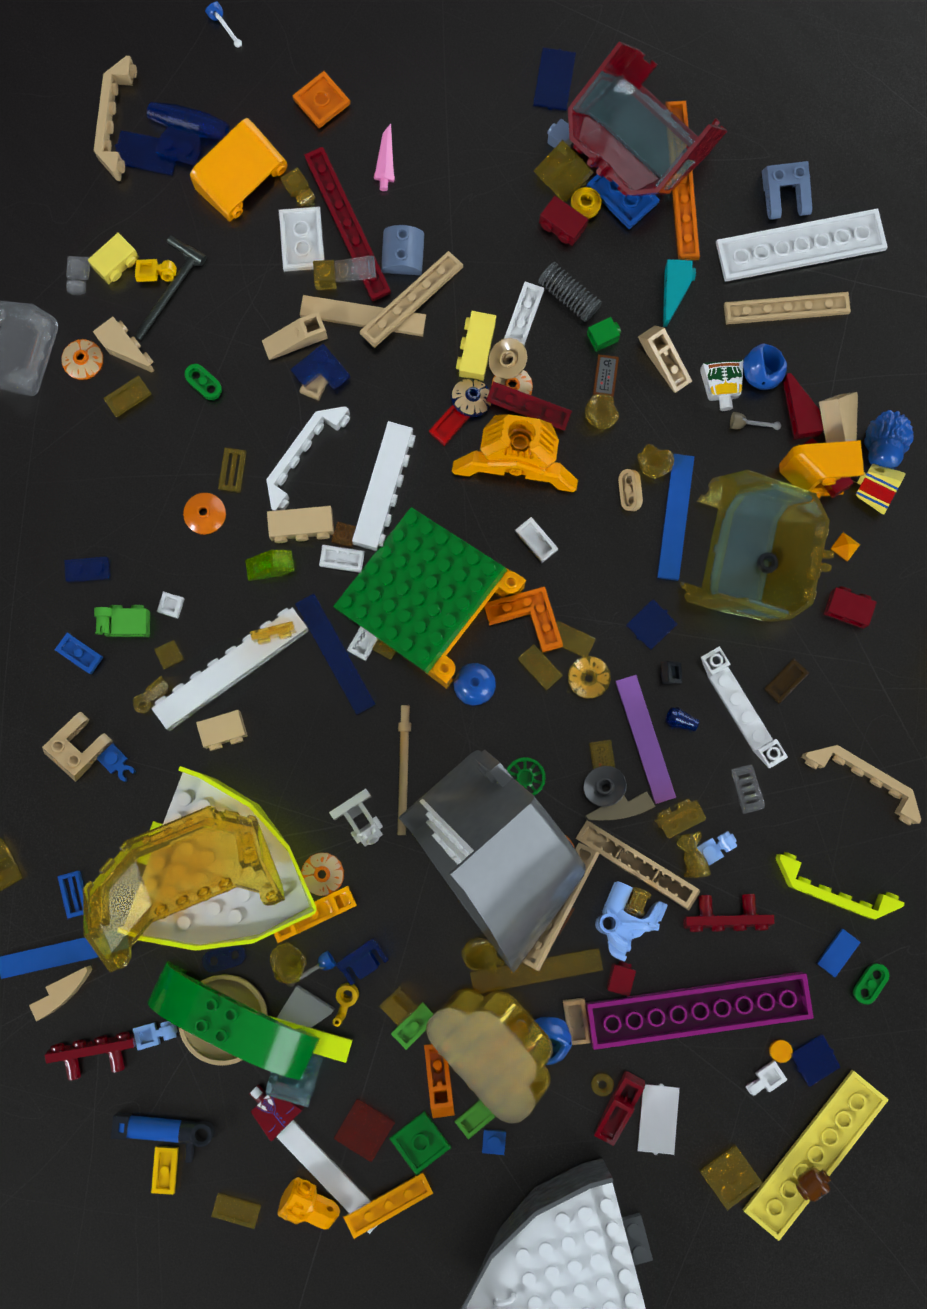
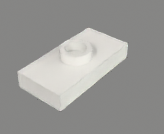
M532 517L515 530V533L541 563L558 551L557 546Z
M322 545L319 566L360 573L363 567L365 551Z
M360 627L347 651L366 661L378 639Z

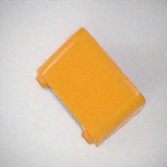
M245 118L194 166L190 173V178L195 190L231 222L242 214V201L270 174L273 177L281 176L286 171L288 165L287 161L255 124L248 118Z

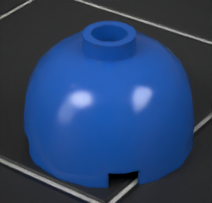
M469 663L461 667L454 678V691L457 697L463 703L471 706L488 702L496 688V680L492 671L487 666L479 663Z

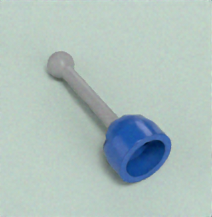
M329 951L324 952L318 957L317 965L294 979H288L286 985L290 988L294 987L296 982L319 968L322 970L332 969L336 966L334 958Z

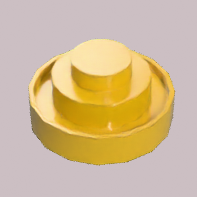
M590 187L580 188L574 192L571 198V207L588 219L592 218L600 210V195Z

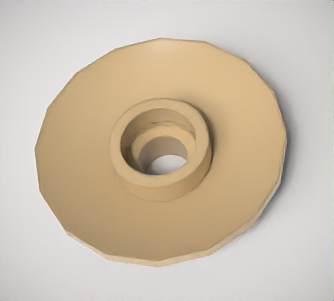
M513 338L502 339L496 343L489 355V367L492 373L498 378L505 380L515 378L521 374L527 362V351L524 345ZM513 357V361L509 364V359Z

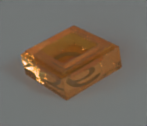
M337 521L332 543L353 548L352 539L356 526Z

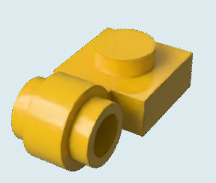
M157 259L136 260L135 278L137 282L157 281L158 275H160L162 280L169 282L176 276L177 268L174 262L170 260H165L160 265Z

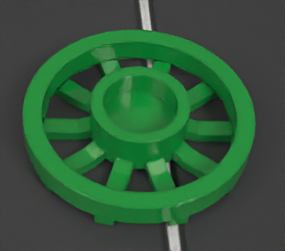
M523 757L516 759L508 766V773L516 776L517 779L515 780L524 786L525 789H527V786H530L534 796L544 787L545 771L538 761ZM523 761L522 770L517 765V763ZM527 761L533 763L530 769H527ZM513 766L518 770V774L510 771ZM538 766L540 771L533 773L534 767ZM542 775V781L534 779V776ZM532 782H535V783H538V784H541V785H540L539 788L536 790L535 787L532 785Z

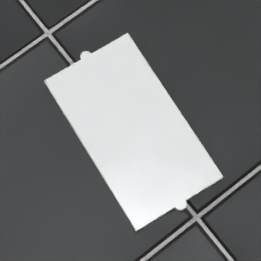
M661 1083L659 1085L645 1084L641 1100L637 1151L652 1152L654 1155L658 1153L674 1155L680 1088L664 1086Z

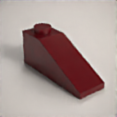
M787 373L783 379L794 440L819 436L824 430L819 408L791 373Z

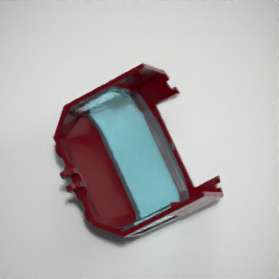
M619 41L568 107L569 139L574 143L573 148L580 154L585 153L589 157L587 165L598 168L596 173L599 176H604L610 182L614 180L619 185L617 189L625 196L670 194L710 153L727 130L722 125L718 127L720 121L716 118L712 124H708L698 137L642 85L658 64L653 60L650 63L643 59L645 54L642 51Z

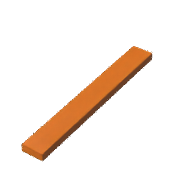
M686 101L666 102L665 106L689 127ZM667 128L670 169L672 170L688 149ZM688 159L679 169V171L674 175L671 181H673L692 160ZM691 171L672 190L678 260H699L700 258L693 172Z

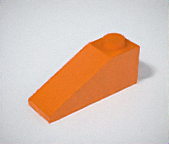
M446 1042L424 1045L432 1117L454 1116Z

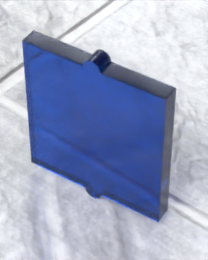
M654 599L627 624L637 636L636 638L640 639L650 650L677 625L667 614V610H663Z
M823 1035L816 1037L791 1053L798 1066L797 1071L801 1072L809 1087L840 1068L833 1054L834 1050L829 1047Z

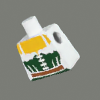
M743 360L703 363L700 372L709 401L719 400L721 411L733 409L732 399L739 398L742 391Z

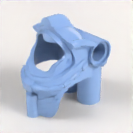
M617 881L614 882L604 905L603 915L596 919L595 925L600 933L607 935L611 955L625 962L627 958L625 956L626 952L631 950L632 939L640 937L644 932L659 931L660 924L658 922L662 920L668 905L658 901L653 903L642 919L631 916L624 909L633 888ZM605 918L611 920L612 925L609 930L603 926Z

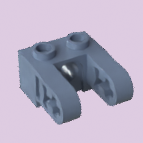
M808 161L771 165L762 170L763 189L766 196L769 220L781 218L780 187L788 186L796 189L798 214L800 216L811 215L812 197Z

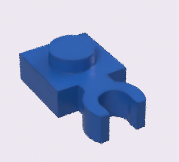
M113 743L96 758L111 774L118 771V777L124 782L128 781L124 777L126 770H129L132 774L136 773L133 767L124 764L128 758Z

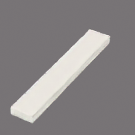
M294 1120L276 1136L349 1213L371 1201ZM377 1226L367 1232L370 1234Z

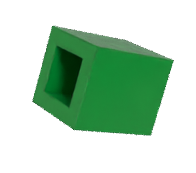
M609 317L588 327L587 336L597 352L618 342L621 329L618 323L613 322L612 318Z

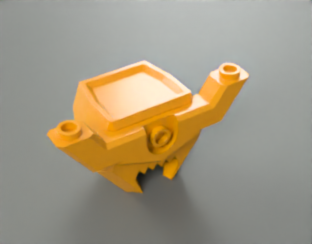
M509 414L495 415L483 429L481 451L475 450L453 461L452 467L454 474L471 476L477 472L504 475L507 472L515 476L526 475L525 479L550 482L558 490L569 492L576 491L578 480L561 463L555 462L559 439L553 425L541 419Z

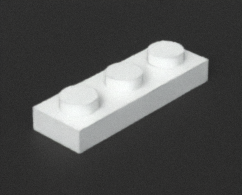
M524 282L504 339H517L525 345L544 292L543 287Z

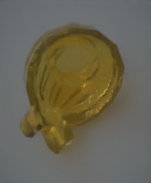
M473 938L462 949L464 963L472 970L489 969L491 974L498 975L499 971L496 965H504V961L496 955L494 946L487 939Z

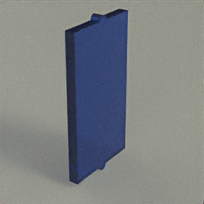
M543 48L534 106L547 107L549 110L552 108L567 110L576 53L562 51L561 48L558 50Z
M121 130L118 143L115 144V152L120 154L122 160L125 161V166L173 175L175 163L178 161L177 155L180 142Z

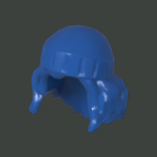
M888 410L882 412L881 415L870 422L865 432L864 444L869 450L868 459L871 465L876 464L895 469L902 462L904 453L909 450L914 437L913 426L910 425L911 421L904 414L900 415L899 411L893 412Z

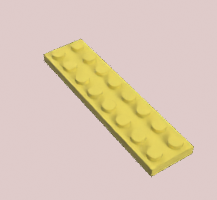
M851 1070L742 1210L779 1241L810 1202L809 1199L806 1201L797 1190V1177L810 1167H816L820 1171L824 1169L828 1176H830L888 1102V1099L855 1071Z

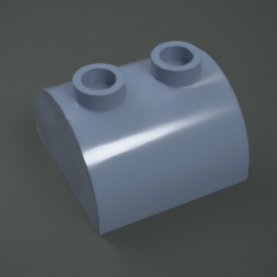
M394 225L384 229L381 260L382 273L422 275L425 238L422 230L407 225Z

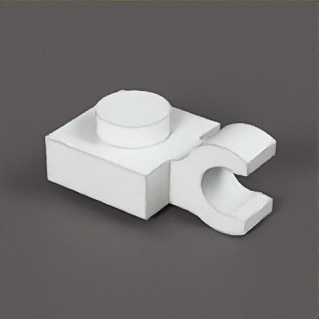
M772 1060L755 1072L759 1079L745 1087L754 1096L764 1088L768 1092L773 1091L787 1081V1078L777 1063Z

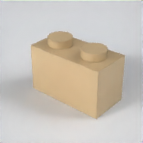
M239 710L196 722L202 745L206 749L209 748L210 751L222 748V744L230 742L231 745L243 741V737L248 736Z

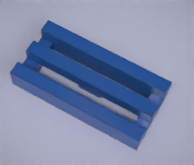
M75 871L57 876L67 919L90 913L81 872ZM74 876L76 878L83 910H80L79 901L73 880ZM66 878H68L69 887L73 899V904L75 908L74 913H72L67 888L64 880Z

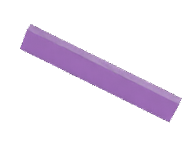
M633 675L615 681L654 803L657 804L676 798L637 676Z

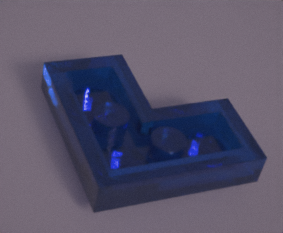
M324 344L291 368V372L304 387L322 375L332 389L335 390L350 378L349 373Z

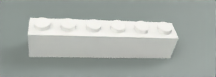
M388 421L352 539L353 545L377 551L379 546H383L386 538L383 532L385 526L389 527L392 518L389 512L391 506L395 507L398 498L395 492L397 487H401L404 478L401 472L403 467H407L410 455H407L409 447L413 448L416 436L413 435V428Z

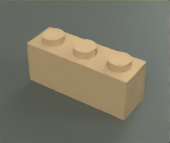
M331 506L267 511L269 537L271 541L275 540V543H285L287 539L307 541L309 540L308 537L328 539L330 535H334Z

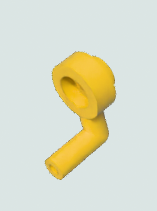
M352 983L342 984L336 992V1000L340 1004L338 1013L333 1019V1025L336 1027L341 1025L346 1017L348 1007L354 1005L359 997V990ZM345 991H351L352 996H347Z

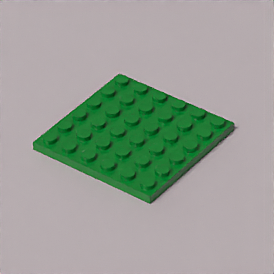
M411 507L386 538L383 546L379 547L333 607L428 674L507 572V569Z

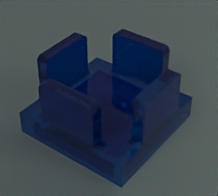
M376 937L336 963L351 986L356 983V980L348 970V966H351L359 979H363L380 965L372 952L373 949H376L384 963L389 960Z

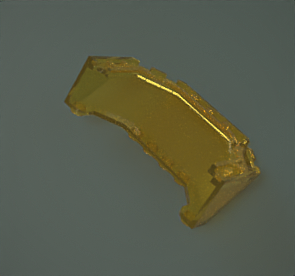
M207 806L124 841L119 847L121 851L114 859L109 858L99 869L100 875L94 882L89 881L83 888L84 936L108 971L113 972L128 965L131 959V947L151 923L181 910H186L217 895L238 887L259 893L262 903L267 906L276 905L284 901L283 884L256 816L248 815L244 817L235 811L225 809L222 812L218 811L215 807Z

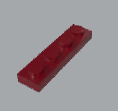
M494 381L486 399L489 403L529 418L549 422L553 427L564 431L572 412L569 409Z

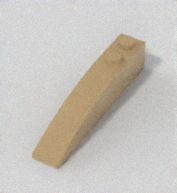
M588 820L576 837L584 845L599 852L601 856L687 910H690L700 893V890Z

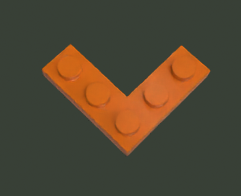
M545 587L490 601L484 606L489 626L530 614L542 653L563 647Z

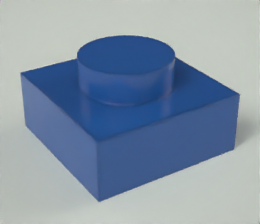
M484 1129L482 1153L504 1155L506 1131Z

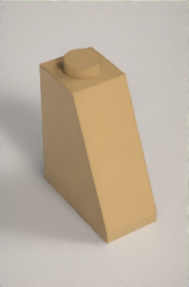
M857 392L839 394L820 401L819 405L826 443L856 441Z

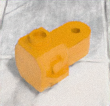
M299 1177L293 1179L284 1191L278 1209V1216L294 1224L306 1221L321 1229H329L340 1214V1209L334 1201L317 1194L316 1185Z

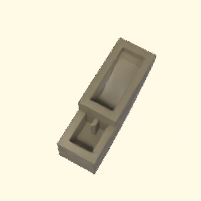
M644 792L630 801H627L626 797L623 796L615 805L600 807L584 817L586 820L594 821L617 820L641 814L656 806L648 792Z

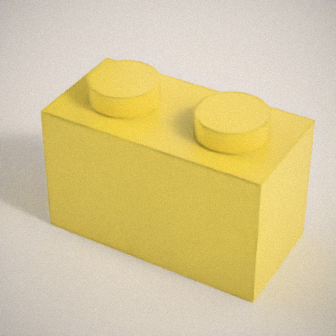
M117 233L88 259V262L109 285L112 281H117L123 271L134 266L139 256L136 250Z

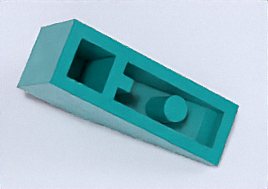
M667 260L664 280L663 327L668 326L688 291L691 282L695 281L696 268H692L693 261Z

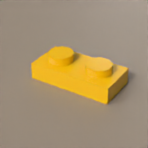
M155 1147L151 1193L174 1195L179 1147Z

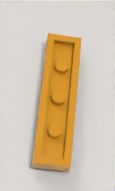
M422 1172L343 1218L353 1238H356L432 1195L433 1192Z

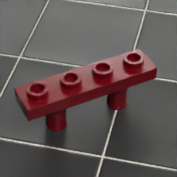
M755 894L742 895L743 914L741 916L713 915L712 895H700V915L698 917H686L683 920L684 928H690V932H702L703 928H712V931L719 932L725 931L727 927H733L734 931H745L747 927H755V930L762 931L769 930L768 927L775 923L774 915L756 914Z
M126 1031L118 1033L116 1037L111 1038L104 1035L94 1038V1041L86 1042L85 1039L74 1041L72 1045L55 1044L49 1048L44 1056L46 1064L58 1061L65 1062L67 1079L75 1080L81 1076L78 1058L107 1053L109 1055L111 1072L124 1070L121 1050L134 1048L136 1041L134 1033L130 1034Z

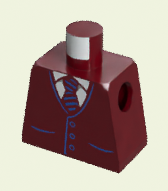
M258 1084L249 1093L258 1103L251 1110V1113L271 1142L304 1108L276 1086L267 1093Z

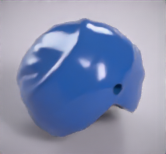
M762 343L754 347L743 359L744 376L750 385L758 389H773L784 379L787 371V362L780 350L772 345Z
M543 1017L534 1020L529 1025L525 1035L527 1053L543 1065H552L563 1060L572 1047V1037L566 1022L554 1017Z

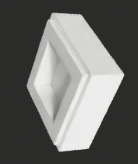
M163 592L157 612L178 619L184 598Z

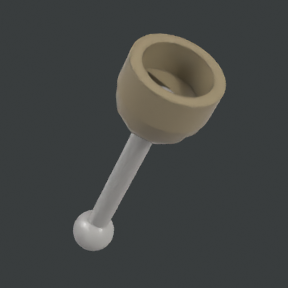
M733 412L730 419L731 429H742L746 424L773 427L775 430L781 428V423L778 421L769 423L747 420L746 416L739 412Z

